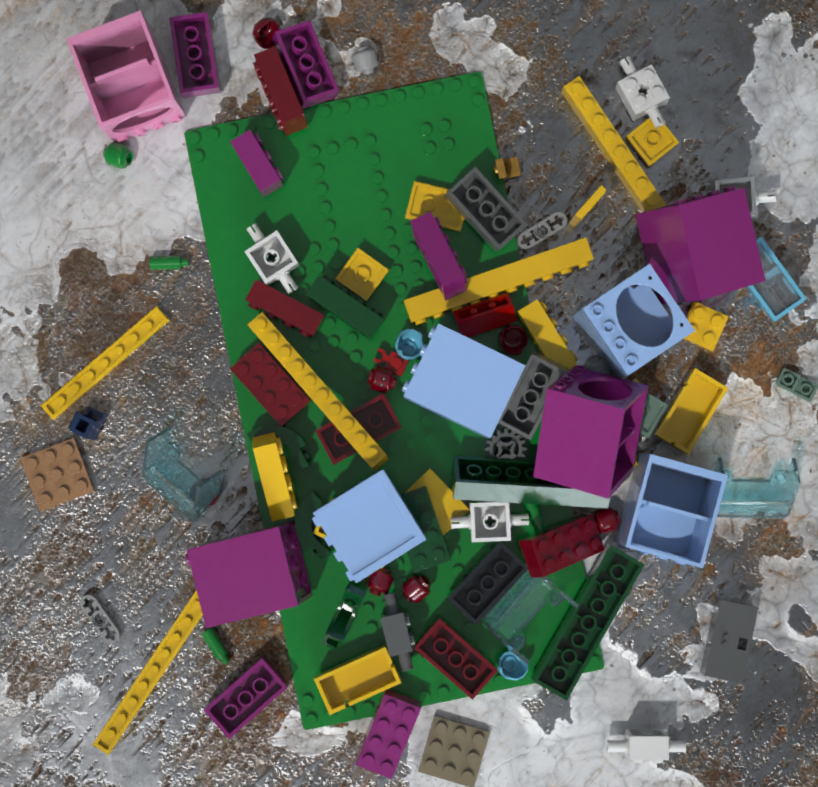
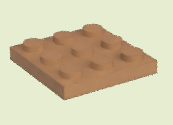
M76 438L20 458L40 512L95 492Z

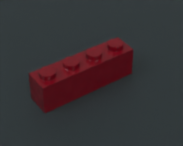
M255 280L245 299L249 302L248 307L256 311L259 308L266 311L265 315L273 320L276 317L283 320V325L290 329L293 326L300 329L299 333L308 338L310 335L315 337L325 318L323 314L258 280Z

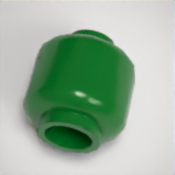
M112 142L103 151L105 162L109 166L124 169L131 165L133 161V152L128 145Z

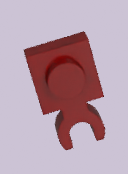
M378 349L377 351L382 353L383 357L380 360L374 358L373 361L378 364L386 363L384 368L391 369L394 374L402 377L409 360L401 358V356L393 351L388 356L383 349Z

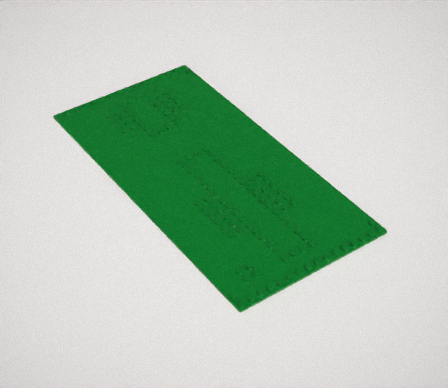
M474 72L316 104L302 109L308 128L286 136L284 130L280 131L273 113L185 131L184 136L231 367L254 346L260 343L306 394L247 325L260 313L263 312L264 315L266 311L260 308L256 311L248 307L249 302L245 300L255 280L265 284L244 252L256 244L246 229L251 227L255 233L256 231L252 225L257 223L265 237L278 231L300 265L290 271V276L299 287L297 290L294 291L292 286L289 285L293 292L288 294L280 280L273 282L269 287L325 316L315 337L310 335L309 338L300 334V329L294 326L292 329L282 324L283 320L277 317L275 320L267 317L269 321L349 412L384 394L402 427L376 442L389 458L376 472L371 469L358 452L333 465L315 430L331 421L307 395L312 402L284 427L294 430L305 440L307 446L301 448L302 452L306 450L311 459L309 461L310 466L302 469L291 449L282 444L283 454H281V456L285 455L288 469L286 474H290L297 509L302 500L312 490L327 504L331 497L337 498L356 486L358 482L369 478L383 468L399 494L405 493L429 468L452 491L451 471L454 456L487 458L486 453L489 451H486L484 446L489 444L486 443V438L403 398L405 392L402 389L406 380L411 381L414 374L410 372L415 362L420 363L422 356L408 361L402 377L394 374L393 377L397 378L394 389L390 388L387 393L370 389L367 380L371 368L375 369L376 366L385 367L386 363L378 364L373 361L374 358L380 360L383 357V354L377 350L383 349L388 356H390L392 351L397 353L395 341L403 330H417L422 334L423 343L427 346L431 340L428 335L432 327H437L438 323L459 333L452 310L444 312L445 316L434 319L433 316L426 319L427 322L420 325L411 324L404 300L438 289L439 287L413 237L411 220L405 219L414 181L451 189L474 167L483 174L508 202L504 180L499 179V176H496L494 171L495 160L499 159L482 73ZM248 130H251L252 134L257 133L264 145L261 149L268 151L274 162L272 167L277 166L284 178L281 181L283 187L266 197L262 196L230 141ZM465 218L461 232L441 228L442 232L446 233L449 238L450 248L454 249L458 256L459 266L462 265L465 269L466 279L520 260L516 236L499 251L495 252ZM357 248L389 270L366 302L368 309L372 310V308H375L383 314L382 318L384 319V323L372 340H369L306 296L307 291L318 275L321 277L326 275L334 281V286L340 288V286L350 291V296L354 299L359 297L335 279ZM270 255L269 261L275 262V258L277 257V255ZM522 285L517 287V291L508 294L513 303L517 319L516 322L508 325L516 324L523 327L528 336L527 346L522 350L521 354L509 355L499 345L500 332L508 325L469 338L526 365L531 354L534 351L539 353V349L516 313L529 304L527 290ZM232 372L263 528L295 521L297 509H294L295 516L272 522L253 452V445L247 433L259 427L279 424ZM498 423L493 433L497 434V428L503 431L505 426ZM541 423L531 440L522 435L519 438L525 439V443L522 445L527 447V450L522 451L525 454V458L520 457V460L536 461ZM495 443L493 445V453H495V450L497 449ZM518 443L514 447L516 453L518 451ZM503 445L502 450L506 449L508 451L509 447ZM461 500L468 508L469 502H485L474 500ZM509 503L511 514L527 513L524 503ZM539 505L545 520L543 523L544 529L573 518L571 506ZM488 516V519L485 520L488 526L495 522L491 516ZM521 519L528 520L529 526H512L510 528L511 541L501 542L526 564L519 540L538 532L536 527L531 525L530 519ZM313 522V530H315L316 525ZM469 528L450 529L444 535V539L451 556V561L414 573L406 552L383 567L392 572L391 575L394 581L389 593L395 592L399 609L403 608L404 613L408 612L411 626H408L409 632L413 631L415 642L440 616L496 665L497 668L499 657L502 653L509 650L522 653L524 658L528 660V672L523 678L518 680L506 679L498 670L477 695L535 683L531 679L532 674L586 582L582 560L545 577L531 578L529 570H527L475 625L447 599V595L497 541L471 542ZM318 535L316 537L332 551V554L327 559L324 557L320 559L313 552L315 549L313 546L306 551L301 545L313 596L299 606L280 610L302 725L305 730L373 717L383 693L382 691L349 706L348 700H346L347 705L345 709L329 715L314 681L315 675L386 644L380 616L381 613L388 612L384 594L378 597L369 593L370 589L365 584L368 576L357 583L354 580L350 581L345 573L348 571L343 561L338 562L333 554L336 552L334 546H328L325 539ZM414 574L424 575L431 583L430 594L419 603L407 601L402 594L403 583ZM351 584L366 591L340 650L336 651L321 644L347 585ZM600 644L583 673L604 668ZM414 648L410 652L414 667L412 670L402 671L398 655L391 656L393 659L392 664L395 663L402 680L400 684L389 689L420 701L421 707L469 697Z

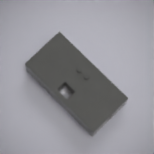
M716 597L700 669L704 676L743 684L758 607Z

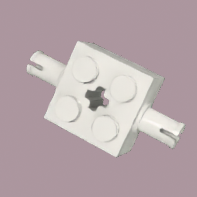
M630 56L626 57V60L625 58L622 59L619 63L627 77L618 81L615 89L630 117L635 121L648 114L655 129L659 128V125L663 126L666 124V121L662 117L659 108L665 106L670 97L654 67L651 64L639 71L636 69Z
M754 176L715 180V191L724 192L723 188L736 186V189H745L751 219L758 218L757 205L759 203L777 202L776 190L758 192Z
M257 223L252 225L256 231L255 233L251 227H248L246 230L256 244L244 252L265 284L269 286L273 282L280 280L288 294L293 292L289 285L292 286L294 291L297 290L299 287L290 276V271L300 265L278 231L265 237ZM270 255H277V257L275 258V262L269 261Z
M469 502L470 514L468 516L451 517V522H459L451 523V529L469 528L471 542L511 541L510 528L512 526H529L528 520H521L529 519L528 513L511 514L509 503ZM488 516H491V518L495 520V522H493L491 526H488V524L485 523V520L488 519Z
M624 729V740H607L606 744L607 752H624L633 763H644V760H652V763H663V760H669V752L686 753V741L669 740V736L663 729Z

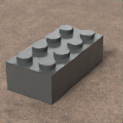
M476 167L444 195L495 252L499 251L527 225Z
M534 351L498 423L531 440L542 421L547 388L569 369Z

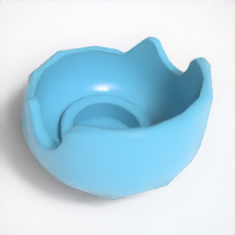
M415 329L403 330L395 341V349L398 355L405 360H414L419 357L424 345L422 334Z
M506 651L498 659V670L506 679L518 680L523 678L528 672V660L518 651Z

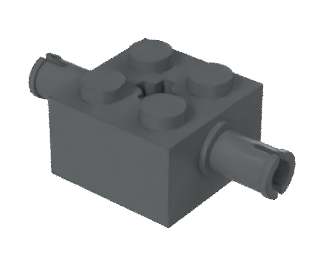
M395 592L384 594L388 612L381 613L380 619L389 656L398 655L402 671L412 670L414 667L410 652L413 651L412 646L415 645L413 631L409 632L408 626H411L408 612L404 613L403 608L399 609Z

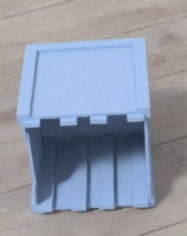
M384 468L313 512L315 516L312 518L313 522L317 527L321 525L327 535L324 537L328 546H334L336 550L333 553L338 562L343 561L348 569L345 572L350 581L354 580L356 583L426 540L425 534Z

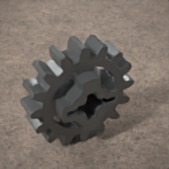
M504 427L503 431L497 428V434L493 433L491 439L486 438V443L489 444L484 446V449L489 451L486 453L487 458H510L520 460V457L525 458V454L522 452L527 450V447L522 445L525 443V439H519L521 435L515 434L512 430L508 431L507 427ZM494 443H495L496 446H497V449L495 450V453H493V445H494ZM516 443H518V451H517V453L514 451V447L516 446ZM503 445H504L505 447L508 446V447H509V450H508V451H507L506 449L502 450V446H503Z

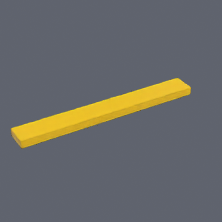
M158 306L153 308L46 400L41 407L52 420L58 418L170 321L169 318Z

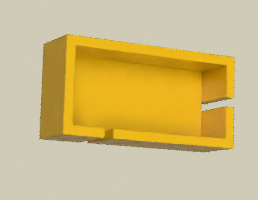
M696 368L690 370L682 383L685 386L679 388L652 435L663 442L671 443L670 446L683 454H690L728 390V387Z
M275 432L253 437V452L272 522L295 516L294 509H297L296 497L292 489L290 474H286L288 469L285 455L281 456L283 454V447L280 437L276 438Z
M386 644L315 675L314 681L329 715L345 709L347 705L346 700H348V704L351 706L401 683L402 679L395 663L392 664L393 659L389 656Z

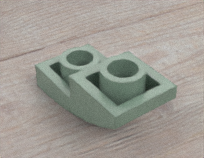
M783 368L775 383L781 389L809 403L812 402L818 390V384L786 368Z

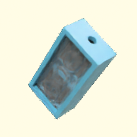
M761 236L756 241L765 281L747 286V288L769 319L775 322L807 299Z

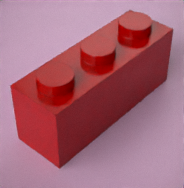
M508 292L453 311L459 333L468 338L517 321L514 306Z

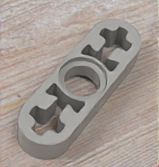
M556 212L524 231L517 239L518 247L522 250H529L562 230L567 224L566 215ZM556 216L558 219L562 218V226L556 224L552 227L554 231H551L549 224L555 221ZM539 226L547 228L546 236H539L537 234ZM533 231V235L538 241L535 242L533 238L529 241V246L526 244L522 245V237L529 238L532 236L530 232Z
M94 594L83 596L80 600V607L103 640L110 644L118 641L121 637V630L97 596ZM86 598H87L88 600H91V599H92V600L94 601V602L92 603V606L94 607V609H96L97 607H99L100 610L95 611V612L91 615L90 612L93 611V609H92L91 606L86 607V605H85V604L87 603ZM98 613H102L106 617L103 624H99L95 620ZM110 623L111 625L108 628L110 631L114 630L116 632L114 635L115 639L107 636L109 634L107 628L104 630L101 628Z

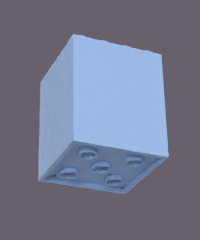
M650 264L572 316L596 353L606 361L612 376L619 378L630 375L695 331ZM652 289H654L664 298V300L670 308L672 319L667 313V311L664 309V307L662 306V304L660 303Z
M438 323L437 327H432L428 335L431 338L428 346L424 344L419 355L422 356L420 363L415 362L410 372L414 374L411 381L406 380L402 389L405 392L403 398L485 438H491L526 365Z
M638 453V458L636 459L638 464L634 466L620 518L621 524L618 526L614 542L618 543L620 548L627 550L631 548L645 555L649 553L656 555L655 557L660 559H671L678 564H689L703 568L728 475L653 454Z

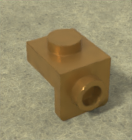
M518 157L495 160L494 171L495 175L499 176V179L504 180L521 175Z

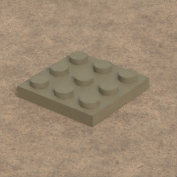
M434 715L418 772L464 786L474 787L490 731Z

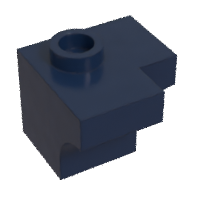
M88 406L84 413L75 412L68 428L85 439L95 441L107 414Z

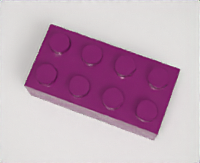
M208 12L169 17L179 88L182 97L189 98L221 93L211 20Z
M308 20L275 31L272 42L276 46L301 108L304 109L335 98L339 89L311 21Z
M429 212L411 220L413 237L445 301L466 292L465 284L468 282L465 277V269L462 265L459 266L458 256L455 250L450 248L449 238L446 233L442 232V225L438 217L434 218L432 212Z
M263 655L204 708V711L226 737L230 739L287 689L289 683L267 657Z
M390 689L383 691L356 755V765L392 779L420 713L421 702Z

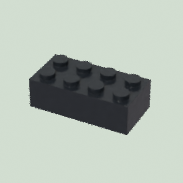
M497 541L447 595V599L476 625L528 570V567L505 544Z

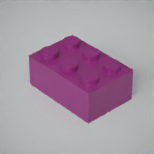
M248 130L230 141L263 197L283 187L281 181L284 178L277 166L272 167L274 162L268 151L261 149L264 145L257 133L252 134L251 130Z

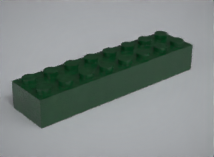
M454 456L451 471L453 499L608 508L610 498L607 499L533 477L536 462L533 460Z
M610 544L606 545L605 550L602 552L532 674L531 679L533 682L564 700H568L643 569V563Z

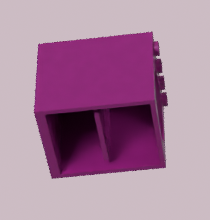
M736 186L723 188L724 192L716 190L708 192V195L705 196L703 194L693 196L689 200H678L671 205L635 214L647 265L650 264L676 303L701 301L765 281L744 188L736 189ZM653 289L660 303L667 304L664 298Z
M582 365L572 367L547 388L533 477L609 499L633 472L649 385L588 370Z
M295 521L206 542L187 549L186 561L191 566L206 628L296 607L313 596L301 545L295 531Z

